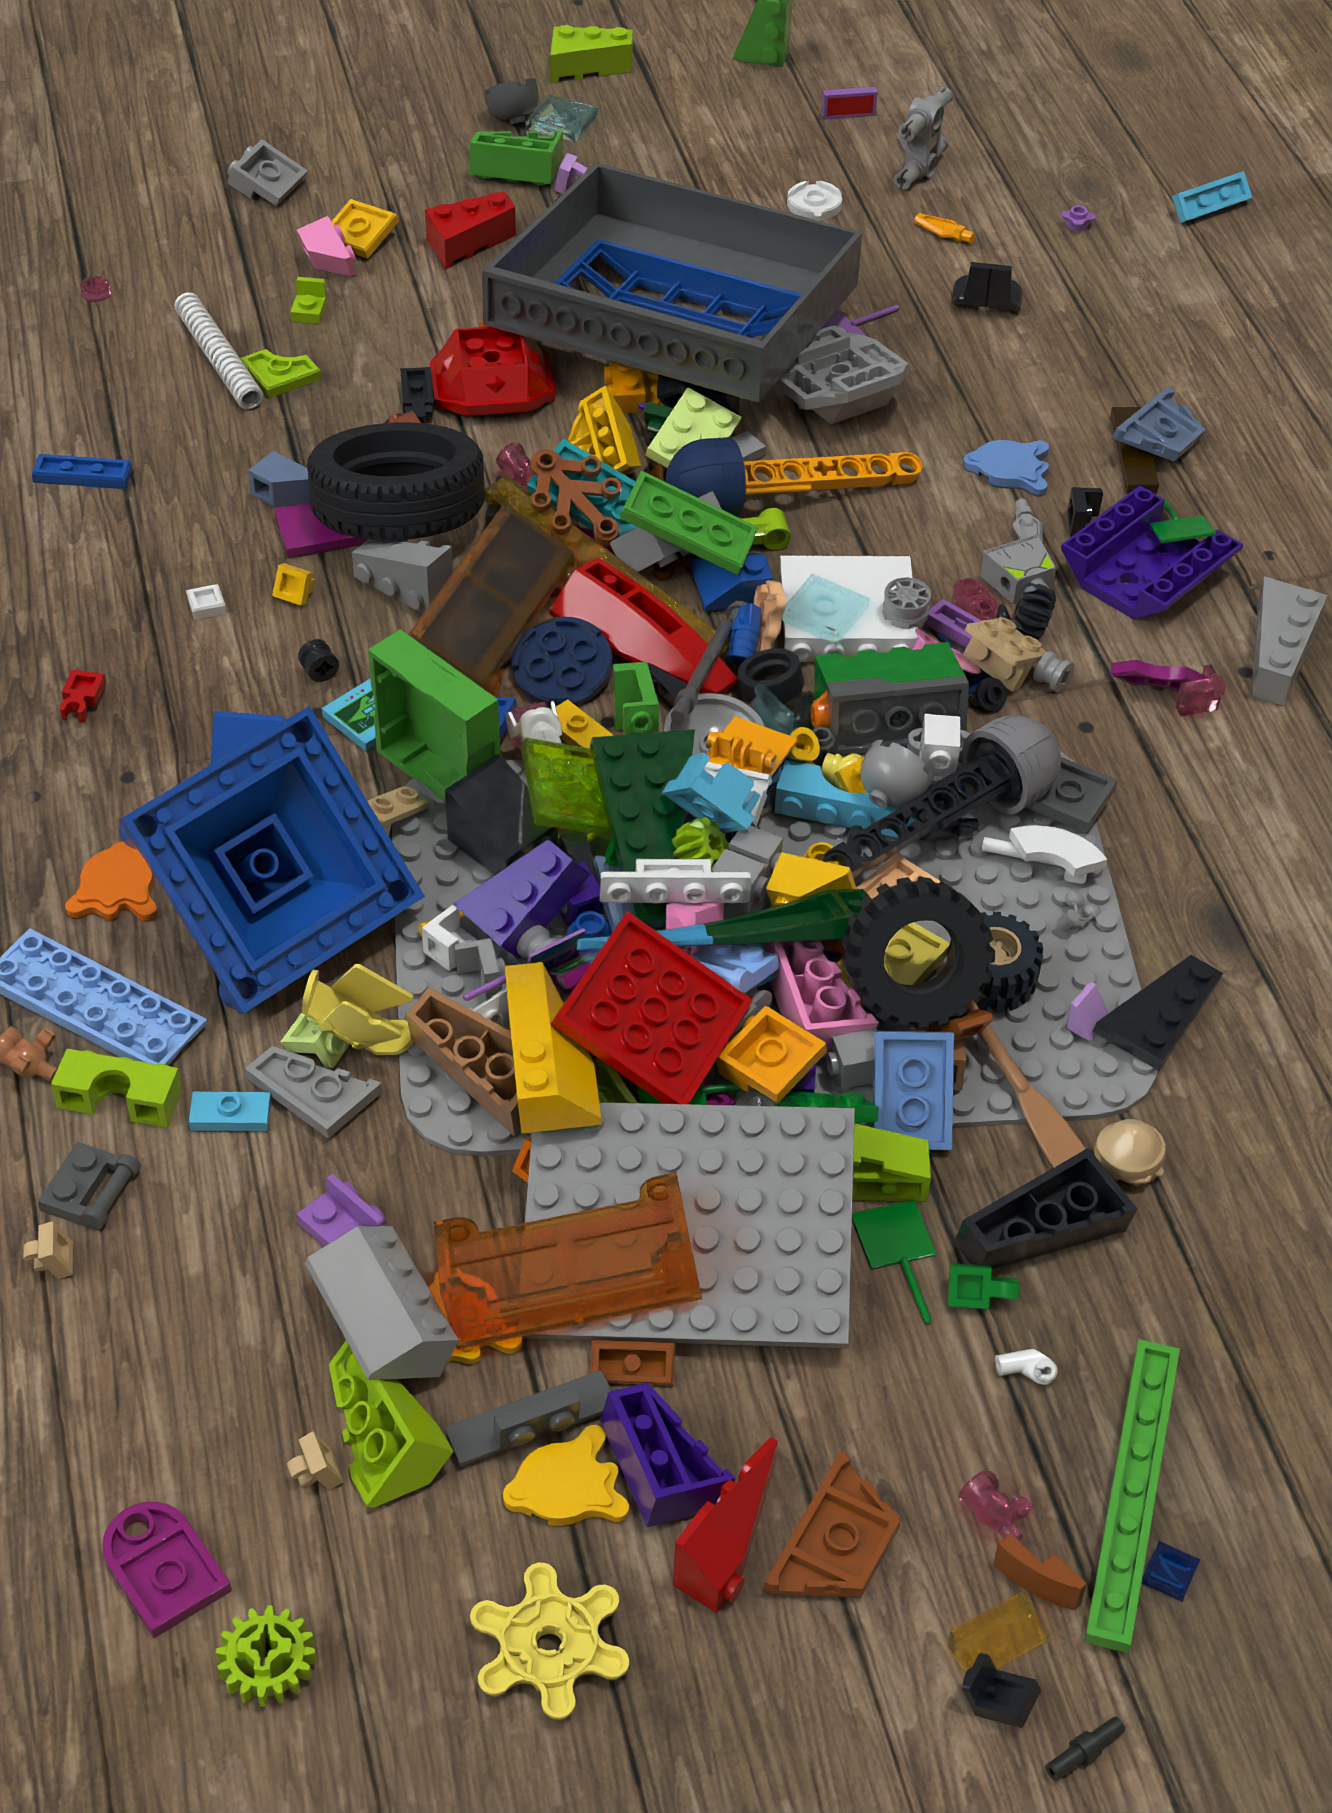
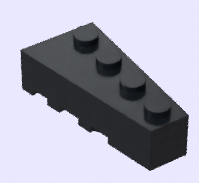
M1087 1148L964 1219L954 1243L970 1264L987 1265L995 1269L1125 1232L1138 1209L1090 1149Z

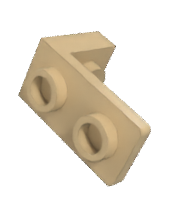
M407 786L399 787L368 800L369 805L388 836L392 823L423 811L429 806V800L418 794L415 789Z

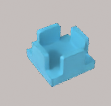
M705 753L692 755L675 780L669 781L662 792L695 818L707 817L710 822L717 821L719 830L726 833L748 830L755 818L750 813L761 797L758 792L751 791L754 781L730 763L723 764L715 777L705 771L704 767L710 759Z

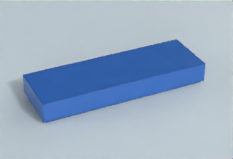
M39 454L32 471V479L34 483L126 489L133 467L130 460Z

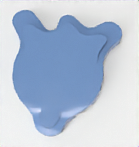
M995 440L985 443L977 450L966 454L963 466L965 470L975 473L978 477L981 473L987 476L988 484L1003 488H1020L1033 495L1042 496L1047 492V482L1043 477L1048 473L1049 464L1040 460L1048 455L1049 445L1042 440L1030 443Z

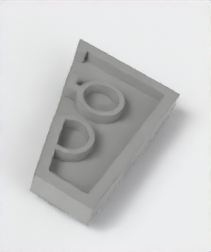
M271 1046L245 1068L246 1079L264 1092H270L272 1098L326 1138H330L383 1092L382 1082L370 1078L365 1082L351 1077L349 1071L340 1068L332 1071L315 1065L313 1059Z

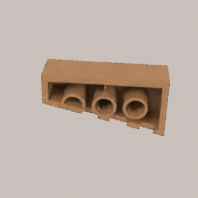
M428 987L406 1014L411 1040L515 1137L520 1131L521 1125L511 1031Z

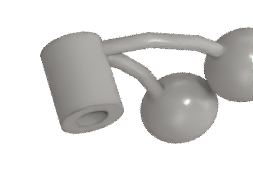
M1069 891L1065 896V901L1068 906L1075 910L1069 909L1057 919V925L1061 930L1067 931L1079 920L1084 922L1089 920L1095 921L1096 916L1100 914L1101 910L1097 905L1088 903L1082 909L1085 918L1079 917L1078 908L1083 906L1084 898L1077 891Z

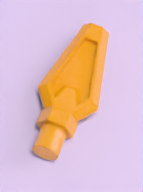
M921 213L917 214L914 219V223L941 238H954V241L959 243L964 241L972 244L976 237L974 232L968 231L965 226L958 225L953 220Z

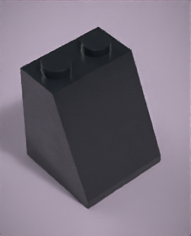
M496 754L445 789L448 840L493 875L498 874L548 839L557 846L558 822L499 754Z

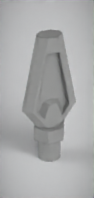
M1026 499L1017 500L1015 502L1016 520L1012 524L1013 530L1019 540L1037 534L1042 542L1043 523L1034 517L1033 511L1028 506Z

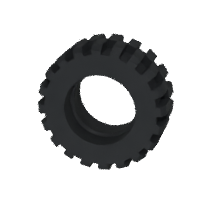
M908 877L897 879L896 886L889 887L885 883L876 888L879 894L873 899L866 896L859 903L862 910L858 915L855 913L851 914L847 922L851 927L850 932L843 934L842 946L846 950V954L842 955L843 966L848 972L849 976L847 978L853 989L876 1016L883 1021L889 1019L894 1026L906 1029L908 1024H911L916 1030H928L929 1023L935 1022L940 1028L950 1023L948 1017L955 1013L960 1018L969 1012L965 1006L971 1000H974L976 1003L979 1002L984 995L979 989L982 983L990 984L993 972L988 968L989 963L995 962V950L990 946L993 936L990 928L984 923L985 918L963 894L957 892L952 886L942 881L935 883L931 878L919 877L917 881H911ZM917 921H935L942 925L951 938V952L941 972L931 980L917 985H904L894 981L885 969L884 955L889 941L896 932L904 926Z

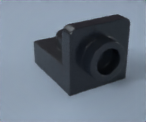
M1071 488L1067 508L1070 536L1083 529L1085 524H1089L1092 516L1099 515L1103 498V490L1101 488Z

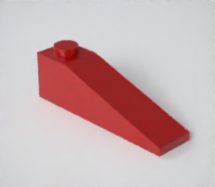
M770 1437L745 1462L738 1476V1483L729 1479L722 1486L721 1495L716 1505L707 1501L675 1541L673 1586L718 1613L726 1600L733 1602L737 1598L745 1582L742 1576L776 1464L778 1440Z

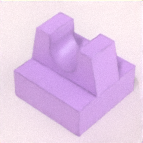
M567 153L558 170L554 191L563 194L578 180L576 176L581 177L587 172V167L576 162L577 156Z

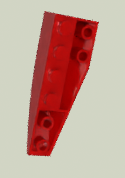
M599 557L573 572L549 612L554 618L575 617L592 623L602 631L613 654L633 663L649 662L687 684L708 647V644L669 606L646 588ZM718 656L700 692L704 694H723L738 685L739 679Z

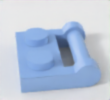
M704 946L691 955L743 993L749 991L779 969L778 955L765 952L761 948L754 946Z

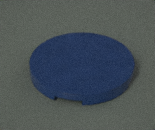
M555 617V621L544 623L536 628L531 627L520 637L512 654V669L515 681L528 698L551 707L552 701H554L556 707L567 699L574 705H579L595 697L605 687L612 674L613 656L607 639L598 627L588 621L575 617Z

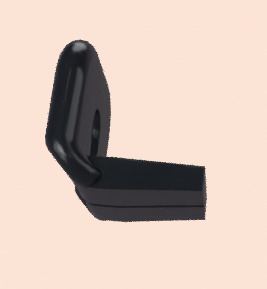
M971 262L968 275L961 276L954 283L952 304L954 306L968 305L1019 312L1022 304V287L1012 279V266Z

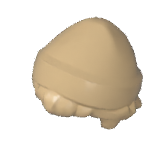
M1125 1119L1106 1126L1098 1135L1094 1147V1156L1114 1180H1121L1138 1187L1141 1184L1153 1181L1155 1177L1163 1175L1162 1165L1166 1158L1165 1142L1162 1135L1151 1125L1140 1120Z

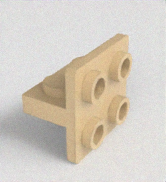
M1003 617L969 623L965 628V631L972 638L963 656L993 678L999 679L1012 692L1020 689L1032 665L1035 662H1039L1047 652L1041 648L1042 645L1037 639L1023 635L1016 629V625L1012 621Z

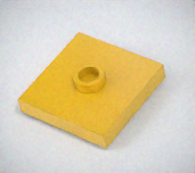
M350 199L331 222L333 226L337 224L340 226L345 237V241H343L344 246L350 245L355 255L368 259L399 220L395 213Z

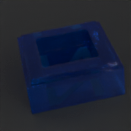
M1159 1541L1141 1583L1183 1602L1200 1559Z

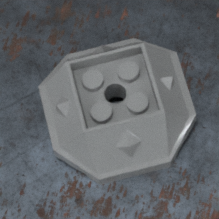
M833 325L819 330L774 386L799 405V410L812 409L832 425L888 405L898 385L909 374V363L876 339L861 334L846 333V329Z

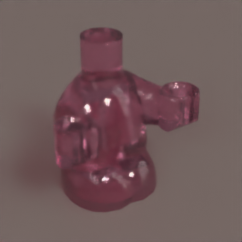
M512 442L499 452L496 457V464L500 469L507 471L509 479L527 488V483L535 475L531 470V460L525 456V449L520 443Z
M986 1470L976 1474L963 1486L958 1494L962 1504L974 1510L977 1521L983 1526L999 1533L1003 1539L1010 1533L1018 1541L1023 1538V1535L1012 1521L1019 1514L1022 1516L1029 1513L1034 1506L1026 1496L1016 1495L1010 1500L1005 1493H1000L999 1480L992 1471Z

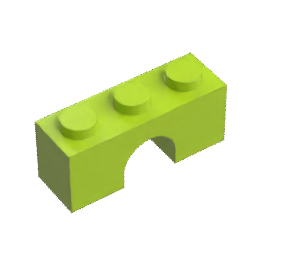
M66 1049L51 1083L56 1108L93 1115L98 1103L103 1098L112 1094L126 1095L131 1122L168 1128L182 1094L178 1068L161 1063L152 1064L135 1061L127 1057L118 1058L101 1055L88 1050Z

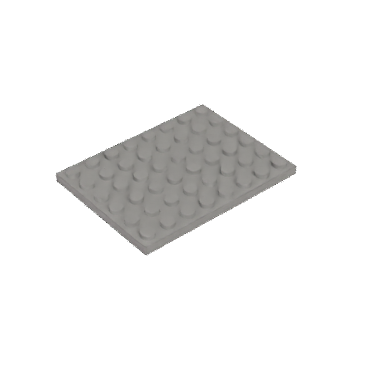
M599 1103L602 1125L532 1132L516 1334L522 1335V1339L849 1348L855 1108Z

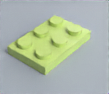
M688 387L647 448L645 456L668 468L677 451L692 441L705 438L731 437L742 417Z

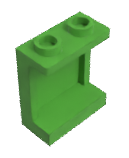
M647 662L613 664L614 724L616 730H623V735L659 732V703Z

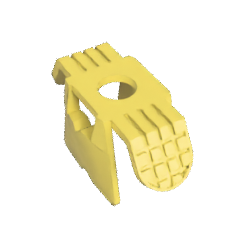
M355 964L331 987L318 981V970L313 969L311 971L303 997L302 1014L319 1023L318 1028L351 1044L353 1048L358 1050L365 1048L376 1055H398L405 1052L413 1044L414 1041L411 1040L406 1020H387L375 1013L376 1011L412 1002L413 994L360 964Z

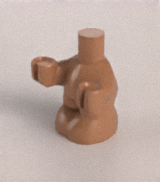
M10 1026L0 1036V1064L8 1066L20 1076L33 1077L39 1075L45 1080L52 1082L58 1068L47 1063L46 1059L47 1049L55 1041L56 1034L43 1028L32 1044L24 1039L16 1028Z

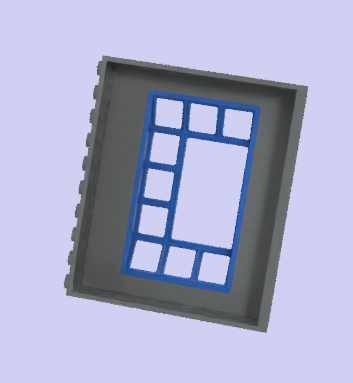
M595 163L482 270L483 325L759 403L858 285L863 232ZM597 256L626 280L618 289L588 266ZM578 275H582L608 298L573 289L569 284ZM637 286L665 295L661 300H656L631 293V291ZM680 298L708 307L703 312L673 303ZM721 309L750 317L751 319L744 324L715 315ZM767 334L763 339H753V337Z

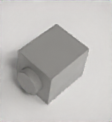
M877 1028L832 1036L831 1052L826 1053V1064L829 1074L831 1076L836 1075L841 1090L874 1083V1031H877Z

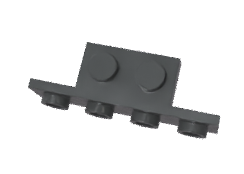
M596 1371L448 1425L446 1427V1436L454 1451L453 1453L459 1467L602 1415L608 1392L611 1389L603 1372Z

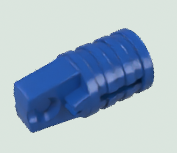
M753 603L739 607L737 616L734 618L731 626V635L729 636V644L725 656L727 662L740 666L749 656L757 653L758 639L761 633V607Z

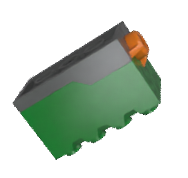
M948 642L925 644L922 649L910 650L905 646L893 647L886 653L863 650L858 651L856 656L847 657L839 653L815 655L814 701L811 704L812 725L814 728L826 727L832 732L835 737V744L831 748L830 754L833 755L837 753L840 755L867 753L872 743L877 740H883L880 746L889 747L892 742L906 746L910 732L917 728H923L925 714L960 717V730L966 731L969 682Z

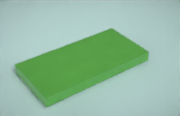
M644 471L640 472L619 518L736 575L739 574L758 530V527Z

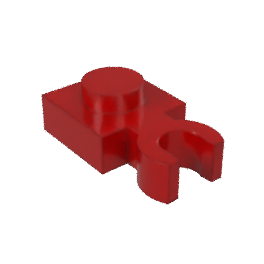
M71 670L61 692L63 698L60 704L62 720H66L68 714L74 711L78 713L79 722H84L87 719L88 712L86 706H97L106 686L105 674Z

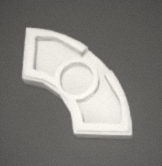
M1021 826L1010 829L1009 838L1025 862L1041 860L1057 864L1065 868L1073 877L1106 868L1107 858L1092 843L1072 832L1049 826Z

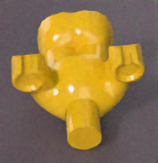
M799 727L793 730L789 736L797 738L798 741L785 759L815 765L811 761L818 757L820 751L817 736L809 728Z

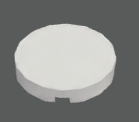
M803 181L794 185L788 191L787 206L790 212L795 215L818 221L827 220L836 216L841 211L842 193L834 185L824 181H816V184H809V181Z

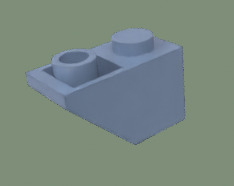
M272 451L248 470L252 496L274 507L310 503L308 470L291 459Z

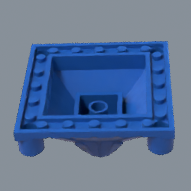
M310 706L119 819V835L121 840L127 846L138 849L146 860L155 878L164 889L170 902L220 980L219 995L222 1002L226 1006L236 1009L240 1015L257 1006L425 897Z

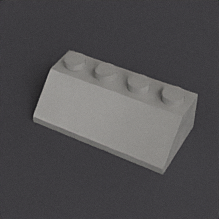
M357 1226L307 1257L304 1264L368 1380L441 1376L459 1339L393 1226Z

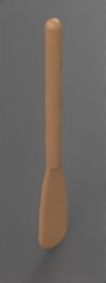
M943 961L937 965L936 971L938 974L947 962ZM971 1000L965 1006L969 1011L979 1009L974 1000ZM989 1024L978 1035L1015 1089L1021 1110L1036 1141L1052 1167H1056L1085 1150V1146L1065 1119L1046 1097L1028 1083Z

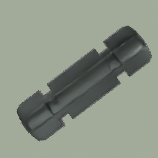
M810 690L806 693L801 691L796 696L795 729L799 727L812 729L811 704L814 700V694Z

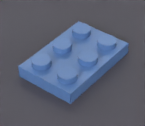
M874 1031L873 1104L877 1105L879 1110L878 1121L873 1122V1128L928 1140L929 1150H952L953 1032Z

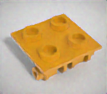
M734 716L724 731L710 732L707 738V745H710L711 748L706 754L710 757L708 762L720 765L730 763L735 768L768 774L772 777L798 739Z

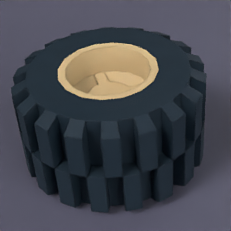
M993 911V915H987L986 912H982L981 914L985 918L984 923L990 928L993 936L990 946L995 950V962L989 963L988 968L993 972L990 984L982 983L979 989L984 995L976 1004L980 1005V1010L987 1011L988 1007H991L995 1013H1000L1008 1006L1011 1011L1018 1008L1019 1001L1022 1004L1029 1001L1030 994H1034L1044 956L1042 955L1043 944L1038 942L1039 935L1035 930L1029 931L1030 925L1027 922L1016 921L1017 916L1011 914L1008 917L1001 916V912ZM950 940V945H949V950H948L947 961H948V959H949L950 952H951V940Z

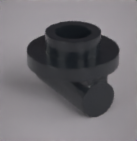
M997 678L983 679L978 684L976 693L968 697V702L972 708L980 706L985 711H997L1006 702V688Z

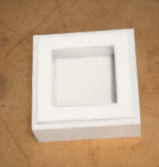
M218 584L186 590L187 600L194 620L227 614L225 602Z

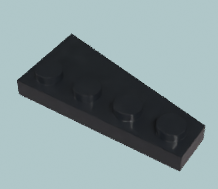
M1190 955L1097 1021L1092 1032L1159 1070L1218 985L1223 973Z

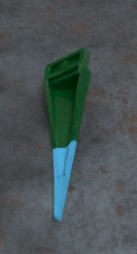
M864 889L826 890L796 901L737 917L657 932L678 947L836 942L843 940V934L847 933V931L850 932L851 927L847 922L852 913L858 915L862 910L859 903L866 896L870 899L871 897ZM609 936L578 939L577 950L601 949Z

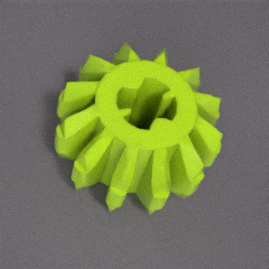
M707 817L697 818L683 824L681 828L676 830L677 836L672 839L673 845L677 848L673 855L678 857V859H710L711 869L724 850L729 849V842L725 838L726 832H721L717 821L710 822Z

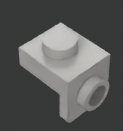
M492 938L472 940L455 945L458 973L480 970L483 985L505 975L503 958H496ZM500 986L485 992L486 998H491L500 992Z

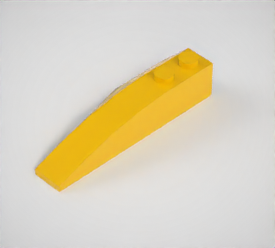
M543 962L505 966L521 1134L602 1125L595 1066L588 1050L550 1024L564 1003Z

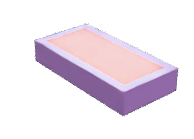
M876 87L823 90L821 115L823 119L876 116L878 91Z

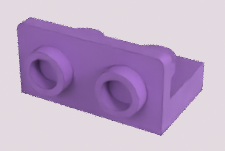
M334 1174L329 1175L325 1179L327 1191L296 1214L297 1223L323 1247L357 1226H385L386 1218L377 1206H369L359 1197L358 1192L349 1182L340 1181Z

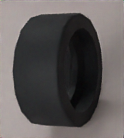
M771 648L749 656L740 665L737 672L744 699L751 705L758 707H774L785 704L794 699L802 691L805 684L799 657L794 652L783 648ZM784 674L773 680L759 681L770 675Z

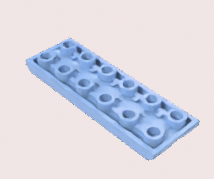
M32 929L27 930L0 957L1 995L119 1057H127L135 1061L152 1064L161 1063L169 1065L181 1049L207 1024L206 1018Z

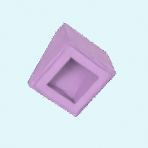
M1088 983L1070 1005L1067 1020V1029L1087 1040H1092L1096 1036L1092 1032L1096 1022L1108 1014L1095 983Z

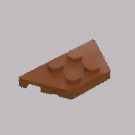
M839 1452L764 1584V1591L770 1594L862 1597L899 1530L901 1519L888 1504L879 1499L877 1490L867 1479L863 1481L850 1466L851 1459L847 1454Z

